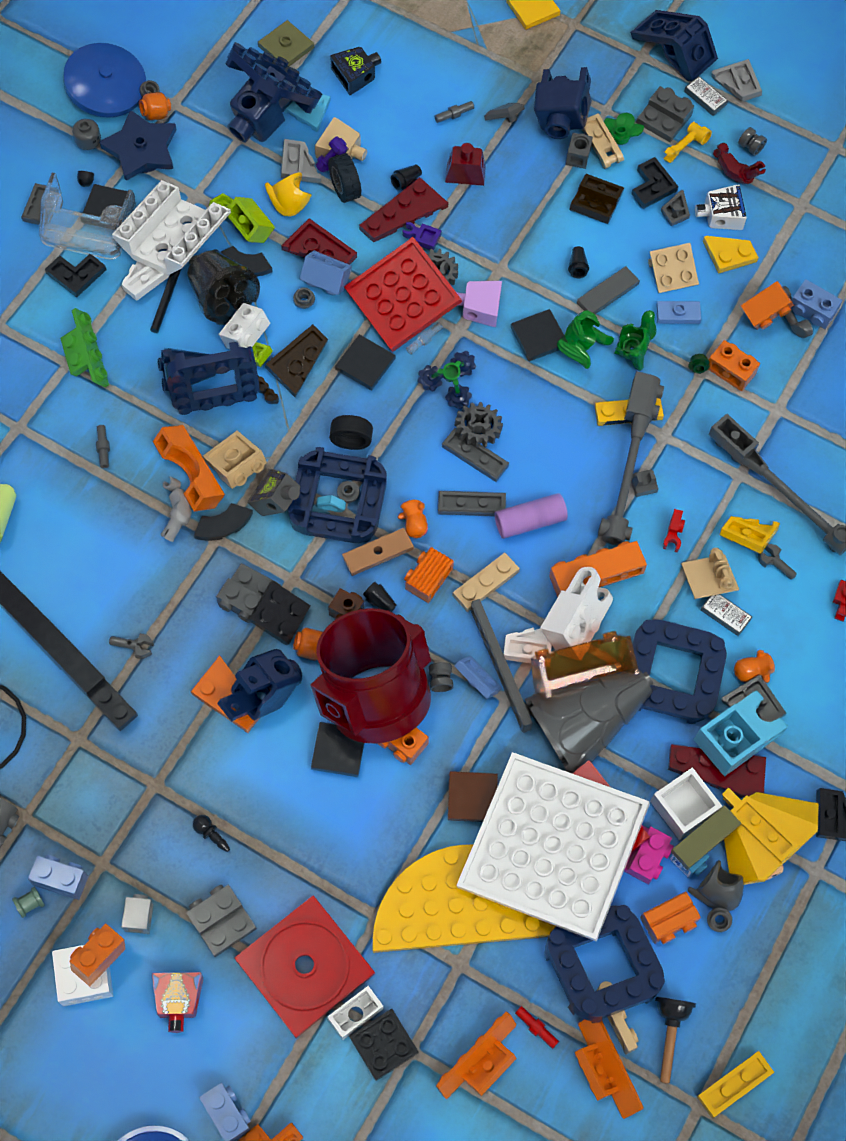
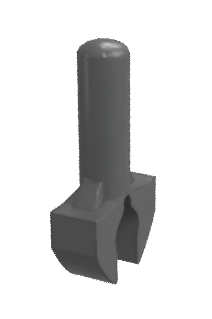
M768 544L765 547V550L771 553L772 556H766L764 552L758 553L759 562L762 566L774 565L789 579L796 577L797 573L780 559L779 553L782 549L777 545Z
M140 633L139 638L135 640L111 636L109 639V644L112 646L133 649L135 658L144 659L152 655L151 650L139 647L143 644L154 646L153 641L147 634Z

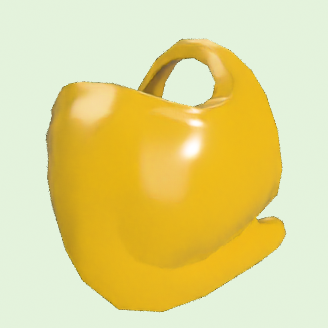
M300 172L282 179L273 186L268 182L265 183L266 191L273 206L283 216L291 217L298 214L305 208L312 196L300 190L299 187L302 179V173Z

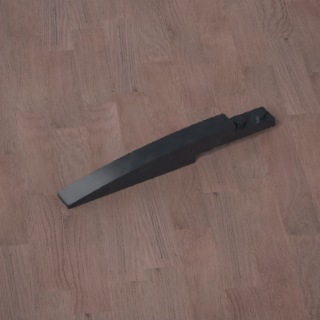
M0 571V607L51 661L76 684L119 731L124 729L138 716L137 712L57 627Z

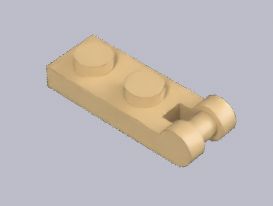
M599 113L588 117L586 126L582 130L585 135L593 137L592 147L598 155L603 168L611 167V164L614 162L620 163L624 161L620 148ZM612 151L613 154L607 156L606 153Z
M608 981L602 982L597 991L611 986L612 983ZM625 1011L608 1016L607 1018L625 1055L635 1051L638 1047L636 1043L639 1041L634 1029H629L624 1020L627 1018Z

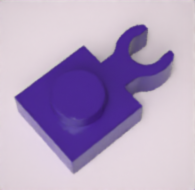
M407 222L406 228L411 231L403 230L402 233L403 237L407 239L414 237L421 247L434 250L441 237L442 230L423 223L418 228L413 223Z

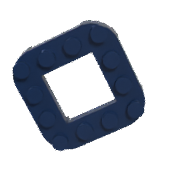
M234 42L227 56L228 59L225 64L229 68L244 71L254 81L251 90L256 94L266 95L271 103L277 104L282 97L295 101L303 111L311 114L323 95L320 91L312 88L308 80L300 77L298 70L289 67V62L283 57L278 56L276 59L267 52L262 54L252 47L246 49ZM270 66L286 76L287 80L279 81L275 76L269 75L267 69Z
M238 342L229 343L230 351L186 360L184 352L175 354L176 360L164 363L173 407L179 411V414L187 415L192 411H206L213 407L231 406L237 402L256 400V394L259 392L260 386L253 348L251 346L247 348L239 347ZM234 370L236 384L192 392L190 378H203L206 375L224 374Z
M316 447V450L307 453L303 457L301 456L298 461V471L295 480L300 485V494L288 507L292 528L308 536L350 543L369 542L378 528L387 485V473L383 465L376 460V457L368 455V458L330 453L325 452L324 447ZM320 475L363 482L355 519L313 512Z
M658 619L645 620L635 633L626 672L640 670L642 673L647 672L650 676L657 645L700 655L701 662L693 695L651 685L652 694L638 711L646 709L685 719L688 724H696V722L706 719L712 714L718 700L727 656L724 640L711 632Z
M626 905L610 906L598 939L611 934L617 936L636 975L632 978L594 991L574 949L593 940L556 926L546 942V950L544 952L546 961L550 960L570 1003L568 1006L569 1010L573 1015L576 1014L585 1020L592 1021V1023H599L603 1018L639 1004H648L656 997L665 983L662 966L638 918Z

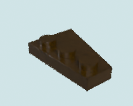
M312 324L267 362L265 368L296 397L327 344L328 339Z

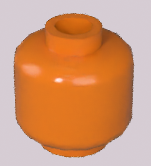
M162 92L147 93L139 101L140 113L149 121L165 119L168 111H171V102L169 99H166Z
M304 628L301 632H297L293 644V650H296L297 656L313 661L318 660L316 647L323 632L310 628Z

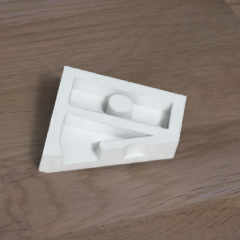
M136 262L135 265L132 264L129 274L121 285L123 290L137 301L166 280L169 275Z
M533 627L521 633L507 634L503 655L506 660L549 666L552 645L541 629L534 630Z

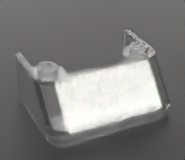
M51 173L41 198L39 223L41 242L47 246L87 255L91 254L95 257L109 260L119 257L123 248L114 240L112 234L136 208L133 190H128L122 207L110 205L103 210L101 217L62 209V192L56 173Z

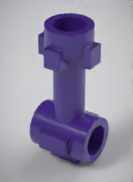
M338 136L333 138L328 144L332 149L325 157L321 155L317 159L316 167L319 171H329V158L346 153L349 150L346 146L347 143Z

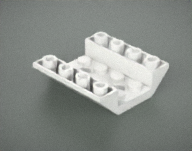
M161 180L114 231L112 237L133 260L169 275L185 266L227 218L231 210L214 202L206 210L182 200L179 187Z

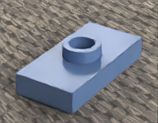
M657 301L658 324L701 323L700 301Z
M471 656L459 660L454 666L468 680V683L476 688L486 699L498 694L502 689Z

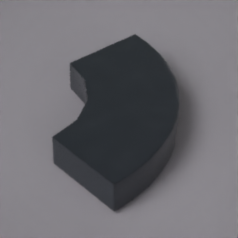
M232 246L215 254L217 262L231 273L247 275V277H257L273 272L271 265L262 252L254 255L244 254Z
M231 503L228 509L220 515L212 517L202 516L194 538L214 541L223 539L222 537H226L234 532L237 533L248 523L253 510Z

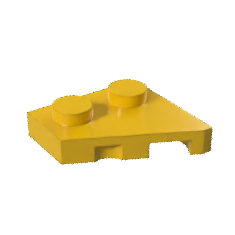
M704 236L703 243L718 274L758 261L759 257L749 240Z
M731 516L722 527L720 536L761 554L778 531L780 523L773 521L772 525L759 524L758 519H743Z

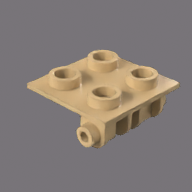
M690 243L650 251L651 259H648L649 267H653L658 293L699 285Z
M713 548L708 558L681 563L694 599L739 590L728 560L719 548Z

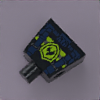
M362 47L330 55L331 70L349 95L354 94L375 79V66L381 64V58L377 52L368 56Z

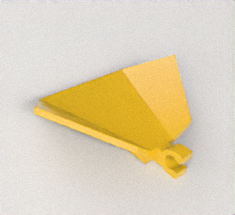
M730 788L722 793L723 800L733 807L730 811L742 823L724 839L729 873L742 875L744 885L765 882L818 832L819 803L759 792L749 797L746 795L741 800Z

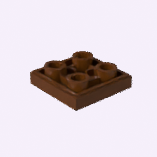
M450 771L448 820L483 822L497 790L498 774Z

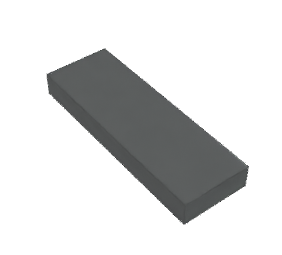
M625 266L578 298L577 304L584 311L588 310L597 314L639 285L640 280Z
M454 428L442 443V448L497 482L509 467V462L479 444L478 448L475 447L473 442L467 445V439L460 440V434H456V428Z
M439 491L438 514L495 516V511L506 509V493Z

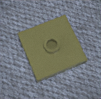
M288 20L258 41L259 48L276 59L278 56L283 57L289 62V67L315 48L314 42Z

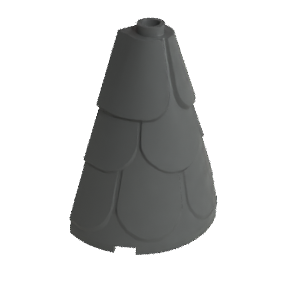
M640 670L599 677L596 681L568 685L566 688L533 694L524 700L566 771L573 773L590 760L592 763L603 748L609 745L623 725H627L652 694L650 686L653 684V681L647 672L642 673Z

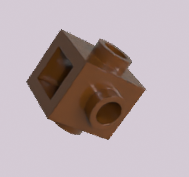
M340 588L328 606L329 616L336 620L349 612L364 609V600L357 593H349Z

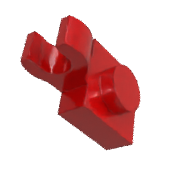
M674 509L667 536L663 542V549L667 548L668 543L675 544V552H678L680 549L681 540L677 533H682L685 520L681 519L683 514L681 510Z
M840 580L832 602L839 605L834 619L844 621L846 617V581Z

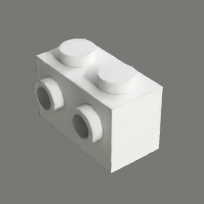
M243 303L221 330L219 336L228 349H230L229 343L238 342L239 347H253L270 325V322L263 309Z

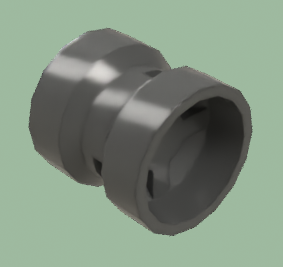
M749 127L741 135L738 144L743 148H748L749 153L756 156L766 145L767 138L762 135L759 136L756 134V130Z
M437 662L429 665V675L432 676L430 681L431 691L446 692L453 689V680L450 678L452 665L450 663Z

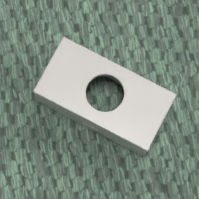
M367 986L327 1018L341 1039L344 1040L381 1012L383 1005L370 987ZM353 1007H359L363 1011V1017L358 1022H353L348 1017V1012Z

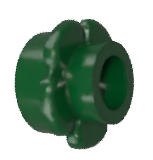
M695 354L691 357L688 367L692 372L701 374L709 369L710 361L704 354Z

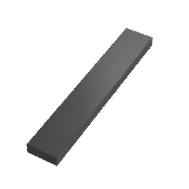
M480 599L474 600L471 603L470 611L521 731L523 733L530 731L533 722Z

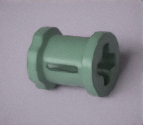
M35 886L25 895L19 898H12L22 918L26 917V913L39 906H45Z

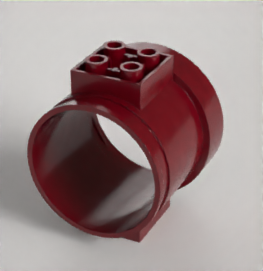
M375 608L349 612L327 626L321 634L316 647L317 659L322 674L310 684L320 715L334 723L337 729L346 737L362 743L377 744L390 742L414 730L427 715L431 703L430 687L424 670L431 662V657L423 628L418 624L410 623L399 614L396 615L388 610ZM391 666L377 675L353 679V677L366 670Z

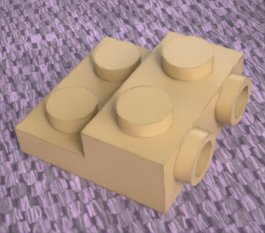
M239 431L234 432L202 456L205 462L218 473L219 478L231 489L244 485L250 475L254 472L260 473L264 469L265 464H267L263 452Z

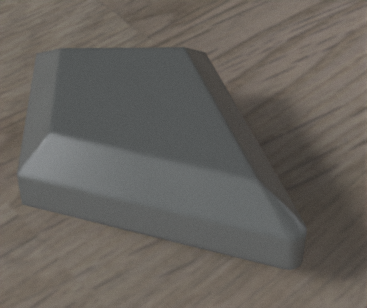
M507 103L488 111L484 116L485 121L508 117L509 122H514L517 120L516 114L524 110L525 107L520 103Z
M680 190L661 208V212L671 226L690 218L683 190Z

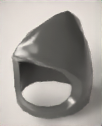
M718 860L699 887L696 889L689 887L688 892L711 908L723 907L728 911H732L739 906L742 900L743 876L726 872L721 866V861Z

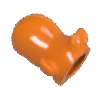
M409 500L402 503L400 507L403 512L398 515V519H406L405 530L408 536L415 539L421 538L428 531L427 519L423 514L425 504L419 500Z
M758 650L756 657L742 658L734 665L735 676L742 682H748L760 674L765 683H768L770 681V674L775 672L772 657L763 650Z

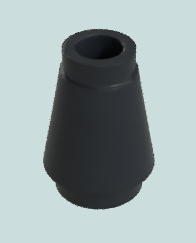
M417 164L395 170L391 175V183L397 190H404L422 175V170Z
M580 246L572 249L568 267L571 276L577 279L584 278L589 271L584 248Z
M374 582L363 593V596L366 598L365 601L378 609L392 612L397 606L382 584Z

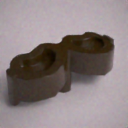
M258 375L259 392L265 393L266 403L277 404L279 402L278 394H275L274 390L269 388L264 378Z

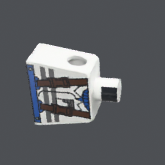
M740 185L709 191L705 204L695 205V216H707L710 228L743 230L747 217Z

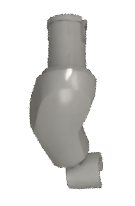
M169 476L170 484L164 481L163 487L172 492L169 498L173 508L169 513L171 519L161 533V536L173 542L181 527L189 523L192 507L184 496L185 491L180 489L181 482Z

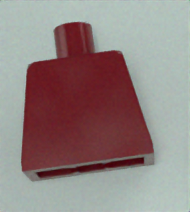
M470 143L452 147L447 162L445 183L484 186L486 165L483 150L481 148H474Z

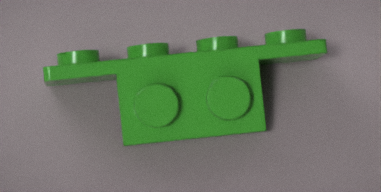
M74 308L72 314L76 328L60 338L70 374L77 377L89 369L92 381L106 388L109 386L108 373L104 368L102 354L98 349L97 337L91 325V317L88 313Z

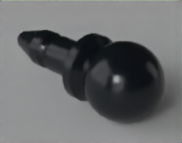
M206 815L197 816L193 821L194 831L198 834H203L204 839L210 837V840L217 844L218 848L228 852L230 848L226 840L222 839L215 832L217 826L212 825L211 819Z

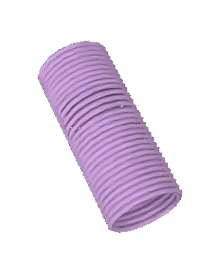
M559 493L495 511L497 529L503 539L567 521L568 518L564 499Z

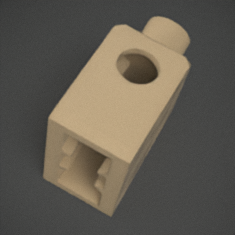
M334 117L315 144L316 158L318 159L321 155L325 157L332 149L328 145L329 142L338 136L347 143L346 146L349 150L346 153L351 159L354 157L364 161L367 149L360 147L361 136L359 132Z

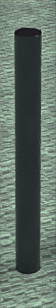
M181 269L171 273L150 329L153 333L159 332Z

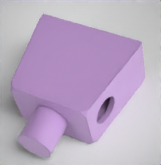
M502 281L467 282L466 293L456 292L462 300L457 306H464L463 318L496 327Z

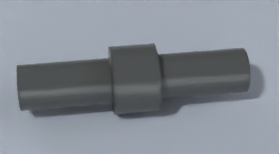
M470 101L460 106H451L447 111L435 115V120L439 123L449 118L455 119L460 117L462 113L474 109V104Z
M98 425L96 451L99 453L100 467L108 468L110 445L106 437L105 425Z

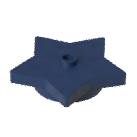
M130 111L122 130L99 142L100 147L120 160L125 180H129L139 173H148L156 169H173L168 146L177 130L176 124L149 123L135 112Z

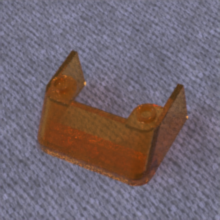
M616 631L603 633V638L551 652H549L548 648L535 651V656L531 657L535 693L551 697V690L622 671L632 674L639 673L630 635L617 634Z

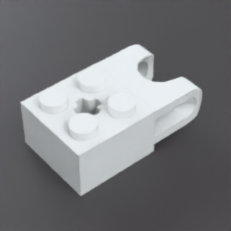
M583 567L578 570L567 590L561 591L540 627L558 654L579 660L588 649L594 634L599 630L600 624L613 601V597L608 589L598 587L601 578L592 567ZM588 576H591L585 585L583 583L584 579Z

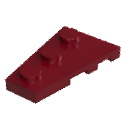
M310 218L281 245L283 251L304 258L312 251H317L349 265L357 258L355 250Z

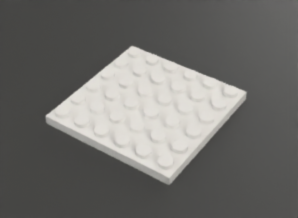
M512 752L456 886L469 893L597 942L650 803L639 797Z

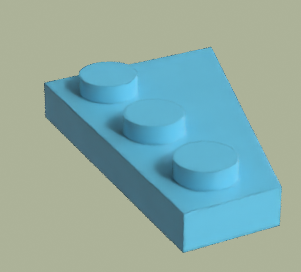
M322 95L311 114L303 111L295 101L284 112L290 113L299 122L308 124L312 130L318 132L329 106L330 96Z

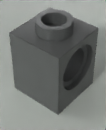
M578 133L572 134L566 165L586 169L591 151L592 136Z

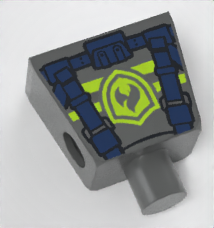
M268 469L247 503L261 516L284 513L292 501L299 497L300 485L287 473Z

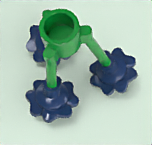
M468 351L456 352L455 358H452L450 363H447L443 369H438L437 366L431 368L430 365H426L423 370L418 372L420 376L417 380L418 383L422 385L424 390L430 389L435 391L438 386L442 385L440 379L444 378L448 382H453L454 387H449L448 394L445 396V399L449 401L448 405L450 407L454 406L457 409H461L464 405L468 406L472 394L469 392L468 387H463L458 382L459 377L471 375L472 370L476 368L474 363L475 356L469 355Z

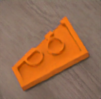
M219 655L192 689L191 693L230 721L217 703L220 699L232 694L231 688L237 679ZM245 715L232 721V723L249 733L259 719L252 720L249 715Z

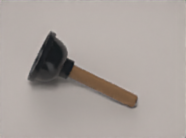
M656 996L655 1001H657L658 1011L662 1017L666 1018L665 1025H667L660 1081L668 1084L671 1079L677 1027L680 1028L681 1021L689 1018L692 1009L696 1007V1003Z

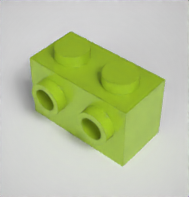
M235 197L228 207L231 210L228 218L248 242L264 243L275 229V226L252 198Z

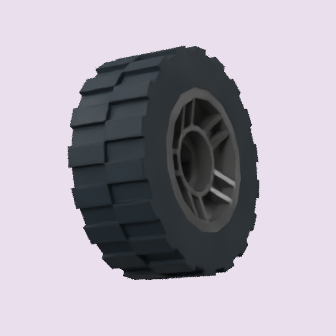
M343 153L329 158L330 177L341 201L346 203L360 198L362 195L361 183L351 157L347 153Z

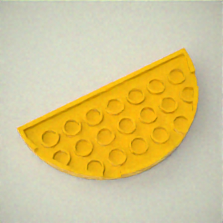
M474 844L450 846L436 850L415 861L392 883L377 912L373 931V953L549 937L556 926L457 888L456 885Z

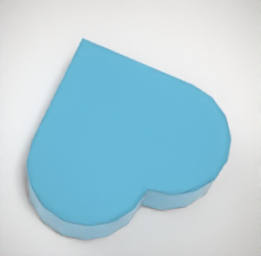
M333 495L318 497L316 507L325 511L344 512L346 502Z

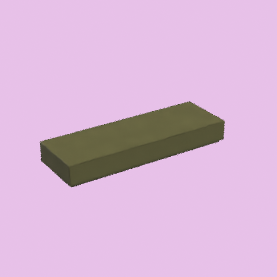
M724 805L675 846L671 853L688 870L742 823Z

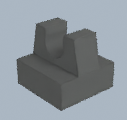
M652 469L633 473L631 483L636 497L658 492L659 488Z

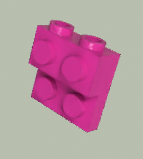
M641 825L650 836V839L630 854L624 872L649 885L652 878L658 879L663 869L659 864L663 857L668 859L674 846L670 844L672 837L651 826L647 828Z

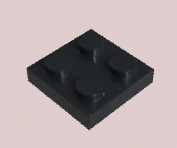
M271 581L248 621L281 643L289 645L311 605L275 581Z

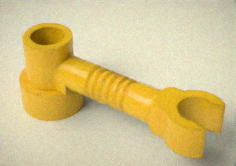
M692 122L687 129L688 134L676 145L665 150L664 153L667 156L664 159L669 163L673 162L679 155V152L693 140L704 145L710 139L712 131L705 126L701 127L696 122Z

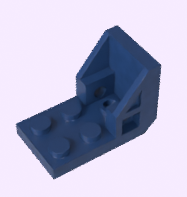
M655 10L630 32L632 39L661 44L666 59L687 81L692 82L718 59L708 24L700 16Z

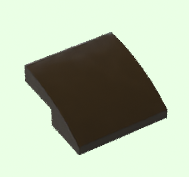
M585 174L569 210L608 224L619 203L624 187Z

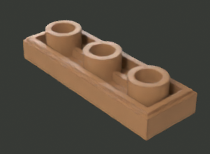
M402 528L342 554V558L351 576H354L412 551L414 546L405 528Z

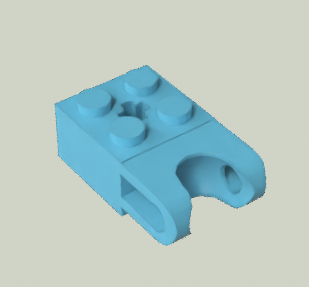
M754 691L704 725L693 739L724 777L781 736L788 727L782 718L767 722L758 717L756 709L759 707L760 702L764 700L758 691Z

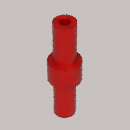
M522 1006L515 1012L530 1027L528 1030L533 1035H538L552 1049L558 1044L559 1040L545 1028L546 1025L539 1018L536 1020Z

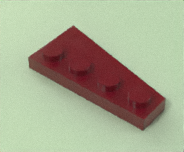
M419 177L359 225V230L374 243L397 232V229L405 226L407 222L414 224L416 220L422 217L427 218L439 209L444 210L448 208L449 202Z
M671 744L668 770L682 775L693 767L703 782L717 789L726 790L730 788L740 798L746 795L749 797L756 792L764 793L766 757L752 756L724 777L701 748Z

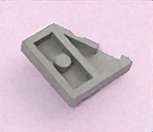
M749 59L712 71V78L742 102L762 96V89Z
M284 139L281 178H286L300 172L302 173L301 181L320 184L321 174H318L314 166L315 162L308 153L306 143Z

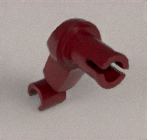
M726 143L718 144L717 149L713 152V155L719 158L718 163L725 175L740 184H750L753 182L754 177L764 174L766 169H762L765 167L762 161H757L750 166L739 163L731 153H728L729 148Z

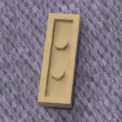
M503 553L456 589L452 596L468 612L471 610L472 601L480 599V601L484 600L519 573L520 568L506 553Z

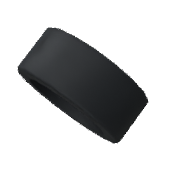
M338 416L332 420L329 438L334 445L349 450L365 449L372 442L373 426L367 419L359 416Z

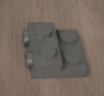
M660 86L649 99L648 105L638 116L636 123L644 125V128L671 142L692 116L694 105L689 98H680L675 95L673 89L669 87L664 89Z
M241 563L232 578L227 579L217 594L218 605L227 612L233 611L237 613L241 620L250 623L248 621L258 605L267 586L274 580Z
M229 884L225 887L223 885L215 887L210 891L211 896L204 901L202 899L194 901L189 905L190 910L186 912L214 957L257 929Z

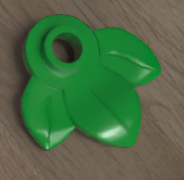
M628 112L621 113L617 119L606 118L604 120L606 127L618 145L628 143L631 137L639 136L644 130V125L635 124L634 116Z

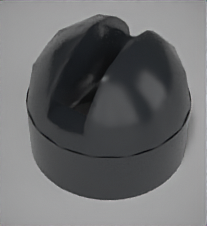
M78 171V183L83 187H89L94 181V173Z

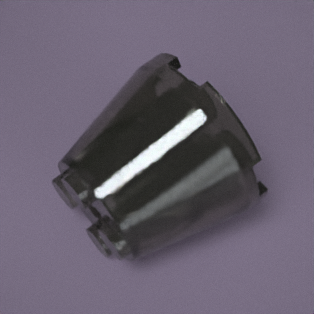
M217 249L203 252L200 255H194L189 260L190 266L187 272L189 283L202 314L210 321L218 325H225L243 303L251 305L252 302L257 301L260 293V282L249 268L220 253Z

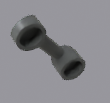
M782 286L787 295L789 296V298L792 300L789 289L786 286ZM792 311L784 316L797 336L806 338L813 334L812 325L807 319L798 322Z

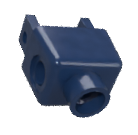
M270 66L267 69V73L275 76L279 81L287 80L286 76ZM251 78L248 79L230 101L235 117L227 127L237 139L244 143L252 136L260 142H265L285 121L283 112L293 101L281 98L277 104L271 103L266 95L256 94L251 90L254 84Z
M581 67L579 80H569L566 76H556L553 79L550 69H543L542 80L536 84L534 112L540 128L549 137L564 139L568 137L570 130L583 129L586 126L592 102L589 94L591 78L587 67Z
M273 649L253 656L249 659L244 669L236 673L235 677L237 680L231 688L232 694L220 699L217 704L231 722L245 715H249L252 720H257L283 707L296 686L302 681L301 668L294 660L287 659L279 649ZM256 692H263L266 696L261 700Z

